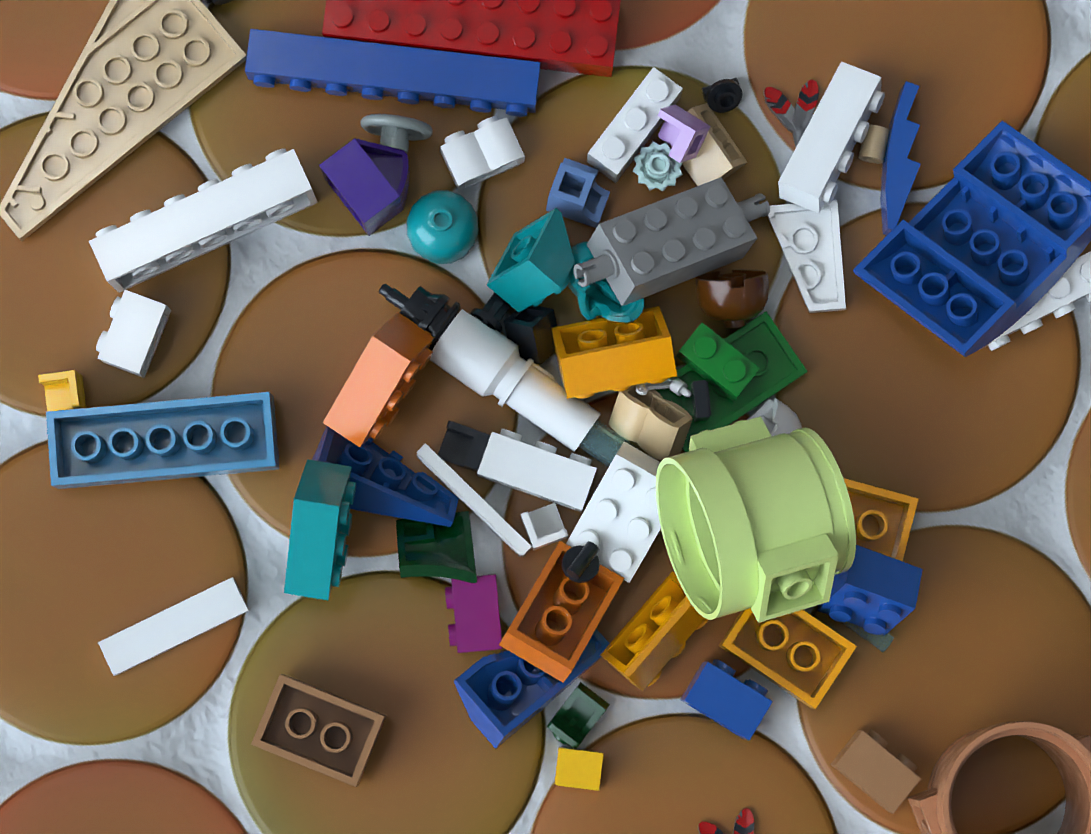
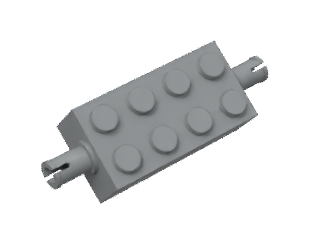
M722 177L600 223L587 243L594 259L574 265V276L576 279L584 276V279L578 282L581 287H587L589 284L606 278L621 306L627 305L742 259L757 240V236L748 222L769 215V202L766 201L759 204L760 201L766 198L763 194L759 193L754 197L737 203Z

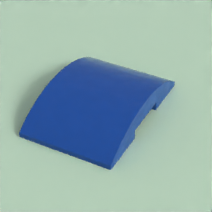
M1001 121L953 169L954 178L909 223L902 220L853 269L854 274L964 357L992 342L1023 317L1057 283L1091 241V182L1004 121Z

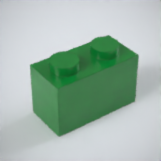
M701 322L676 355L677 358L733 402L760 370L756 364L703 322Z

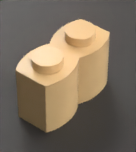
M632 385L627 390L619 391L608 424L622 439L638 443L640 448L649 456L662 461L667 457L681 453L693 418L681 406L663 399L655 389L648 390L646 395H639L636 392V385Z

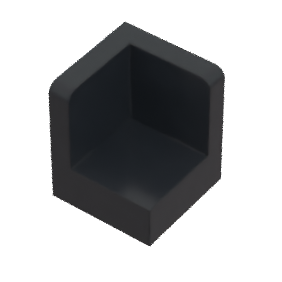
M531 305L520 312L515 311L503 321L507 338L518 345L519 355L524 360L528 361L531 358L535 364L541 365L556 352L551 329L558 327L554 309Z
M448 421L447 431L438 456L444 461L478 472L490 435L453 421Z

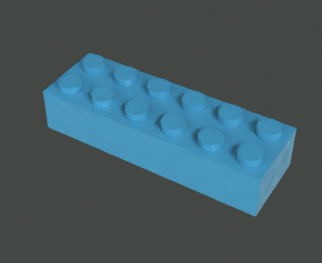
M270 392L46 412L51 486L58 489L280 469L274 396Z

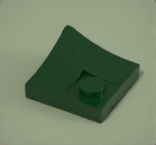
M469 511L456 512L451 527L408 519L396 520L401 578L430 576L477 583Z

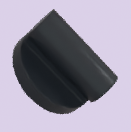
M737 78L719 80L710 86L701 88L705 102L713 111L718 113L733 110L742 99V90Z
M588 541L585 546H574L567 550L562 558L564 574L570 580L577 583H586L592 580L599 571L600 563L597 553L600 551L599 547L593 542Z

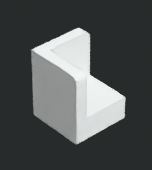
M555 503L529 513L528 511L521 513V519L533 551L568 538L567 530L564 528Z

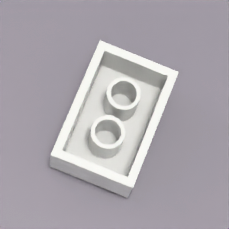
M623 442L566 544L574 547L579 545L585 546L588 541L593 542L600 549L597 553L599 563L630 583L661 529L656 502V475L660 462Z

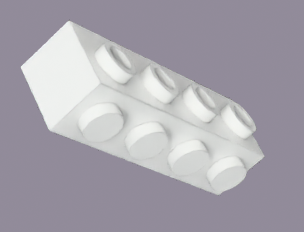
M841 61L778 181L779 198L820 214L825 202L830 204L833 201L838 189L836 181L840 173H847L854 157L852 150L856 142H863L869 129L867 121L871 113H878L882 106L885 93L881 92L880 76Z
M1091 251L1078 257L1057 283L1023 317L986 346H989L990 350L993 351L1011 342L1008 335L1020 329L1023 335L1043 326L1042 318L1053 313L1057 319L1075 310L1076 308L1073 303L1086 297L1088 303L1091 302Z

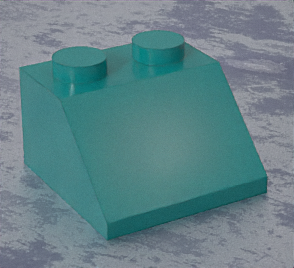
M555 208L514 233L487 283L491 290L517 312L531 305L534 307L538 306L552 293L556 295L561 293L570 282L568 275L575 260L562 212Z

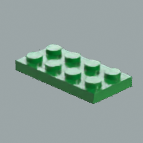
M767 311L724 339L756 364L760 370L734 402L708 382L711 416L707 421L694 422L692 395L690 397L678 396L669 388L655 389L663 399L681 406L693 418L682 447L684 453L689 452L690 436L704 430H714L730 425L808 372ZM687 365L677 370V376L674 377L685 382L688 385L687 389L690 391L693 381L705 380Z

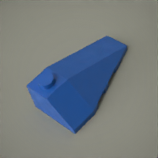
M326 426L312 460L352 467L350 481L356 482V492L353 505L350 504V509L451 527L459 497L426 473L413 472L401 463L403 459L401 455L394 450L390 454L376 445L372 438H369L361 447H358Z
M596 629L564 683L506 650L498 654L493 653L482 657L454 680V684L471 721L496 749L601 659L600 654L610 643Z

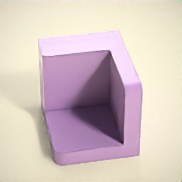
M676 104L661 108L658 116L665 121L658 137L673 146L668 156L679 163L696 158L711 126Z

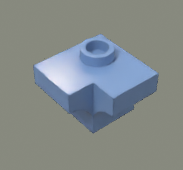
M564 158L563 163H560L551 187L546 211L550 212L557 208L562 212L563 217L597 228L610 191L603 189L595 182L599 169Z

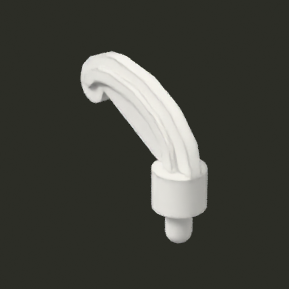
M674 377L658 384L647 382L636 385V392L639 395H646L648 390L669 388L678 396L690 397L692 395L691 391L687 389L688 385L681 379Z

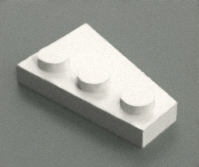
M833 200L830 204L825 202L820 214L796 204L771 205L770 213L767 216L808 312L846 310L837 200Z

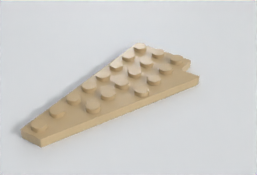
M201 0L109 1L0 204V216L21 241L25 240L246 61L247 55Z

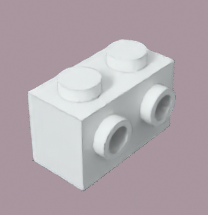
M124 290L122 298L117 296L111 307L110 317L113 320L108 332L104 330L97 342L96 351L100 352L98 359L103 363L145 378L171 309L165 304Z

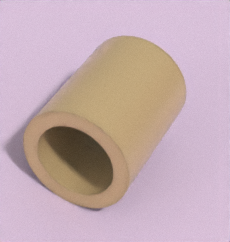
M869 125L866 137L861 143L858 158L869 163H883L890 130L878 125Z

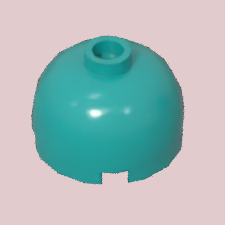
M435 190L421 196L411 207L407 218V237L413 250L423 258L436 264H451L464 258L474 246L479 235L478 217L473 206L462 195L449 190Z

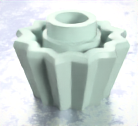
M653 141L649 147H641L640 154L634 157L636 166L633 172L638 175V183L646 184L649 191L655 188L664 191L667 186H675L676 178L683 175L680 169L683 162L679 163L668 156L671 148L667 142L659 145Z

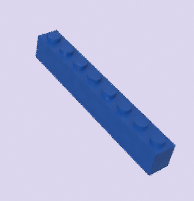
M250 29L245 73L249 80H253L254 85L266 88L275 87V83L288 84L290 89L301 92H309L311 87L323 88L327 94L335 96H346L348 91L362 93L361 96L370 100H382L383 96L398 97L397 101L405 104H419V100L434 101L433 105L440 108H455V104L469 105L470 110L488 113L491 112V108L504 109L506 114L511 116L525 117L528 112L535 113L540 62Z

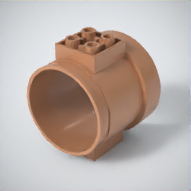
M1024 721L999 723L962 736L952 743L938 759L930 776L928 790L907 797L921 834H958L953 822L951 799L954 783L961 767L976 750L986 743L1011 735L1021 736L1039 746L1053 760L1061 775L1065 789L1066 804L1064 818L1057 834H1091V736L1070 735L1050 725Z

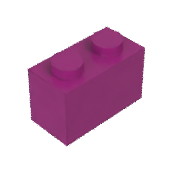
M496 574L477 576V583L451 579L452 586L445 587L447 609H454L455 624H448L450 646H457L458 653L503 649L499 645L502 635Z

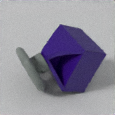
M390 114L364 116L360 121L361 127L371 134L381 136L380 144L354 138L319 165L326 182L368 236L404 210L409 187L408 140H425L433 134L432 127L423 121Z

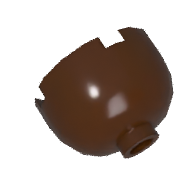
M740 269L721 275L720 271L696 277L698 304L702 311L711 319L723 321L725 328L746 326V319L756 317L764 310L767 303L769 279L766 271Z

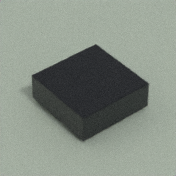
M706 380L693 381L691 393L694 422L707 421L711 416L708 382Z

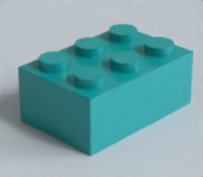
M307 459L293 502L284 593L328 601L332 587L340 586L343 566L345 567L349 550V545L346 544V537L350 534L353 514L349 513L350 504L353 505L356 492V482L350 481L352 467Z

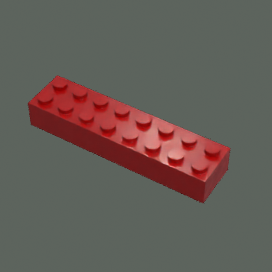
M326 0L322 35L323 37L534 61L540 62V69L612 77L621 0Z

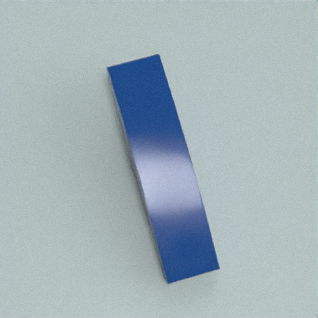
M905 81L900 89L889 124L890 132L884 162L882 163L880 201L882 231L885 236L897 226L921 163L907 158L920 127L919 124L907 120L919 89L918 85Z

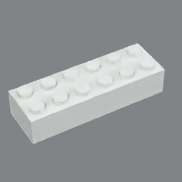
M286 149L276 150L265 157L266 161L253 167L252 164H246L232 171V177L221 182L218 179L207 181L198 187L199 192L188 197H185L184 194L174 196L164 202L165 207L151 213L150 210H144L131 216V222L119 228L116 225H111L99 230L96 233L97 238L90 240L89 243L106 281L120 293L318 203L294 149L288 152Z

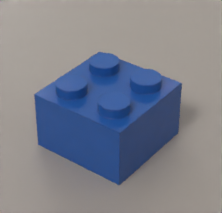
M856 545L852 566L846 572L835 574L830 601L818 605L817 611L829 615L835 621L849 622L863 627L870 634L886 635L916 608L923 569Z
M714 659L712 664L708 661L702 662L680 700L742 739L750 740L773 702L765 697L768 690L751 679H745L744 683L733 677L736 670L718 659Z

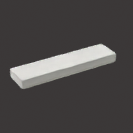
M426 443L416 452L417 458L519 557H524L532 549V546Z
M232 577L98 642L113 676H117L248 612L249 609L235 579Z

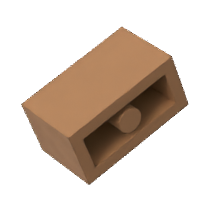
M872 729L868 733H865L863 730H857L830 765L886 811L894 814L921 780L914 773L917 766L901 753L895 757L885 749L888 742Z

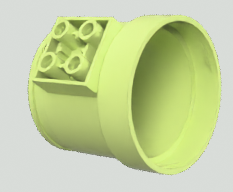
M761 416L750 420H740L732 425L714 430H704L690 436L689 452L667 457L658 466L656 502L665 546L674 572L686 597L702 617L712 620L751 608L757 622L760 623L830 601L835 574L846 572L853 564L856 552V529L849 493L840 468L826 443L815 431L809 428H800L793 430L789 434L782 433L771 436Z

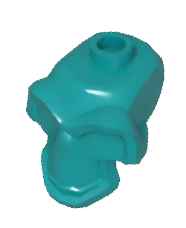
M588 241L578 243L571 248L575 260L574 265L594 259L587 246ZM573 265L568 275L570 277L568 287L578 298L580 312L588 321L593 320L599 315H602V317L609 321L622 323L633 322L639 318L643 312L644 298L621 306L606 278L589 284L587 287H581L578 282L584 279V276L576 279Z

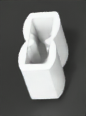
M497 116L487 118L477 125L479 129L465 135L464 131H458L444 139L446 144L440 146V152L458 191L474 186L492 176L524 163L525 155L507 117L498 120Z

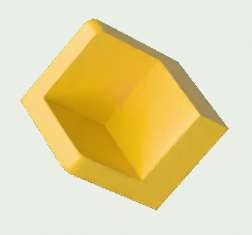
M70 370L38 375L39 383L45 389L47 412L86 408L83 377L80 373Z
M558 747L555 784L557 786L599 791L604 753Z

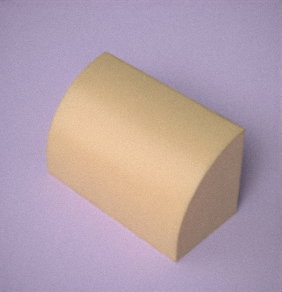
M707 103L692 107L687 111L711 126L696 158L683 162V166L697 186L720 177L724 180L748 163Z

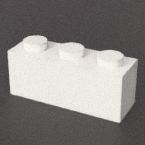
M653 67L590 149L587 155V163L599 169L602 174L616 183L632 163L634 157L638 155L641 147H644L663 122V119L658 116L660 109L676 104L681 98L683 88Z
M501 429L500 434L491 433L477 472L478 477L582 513L597 468L590 466L591 459L571 453L569 458L555 454L556 447L540 441H536L535 446L520 442L522 435L506 429Z

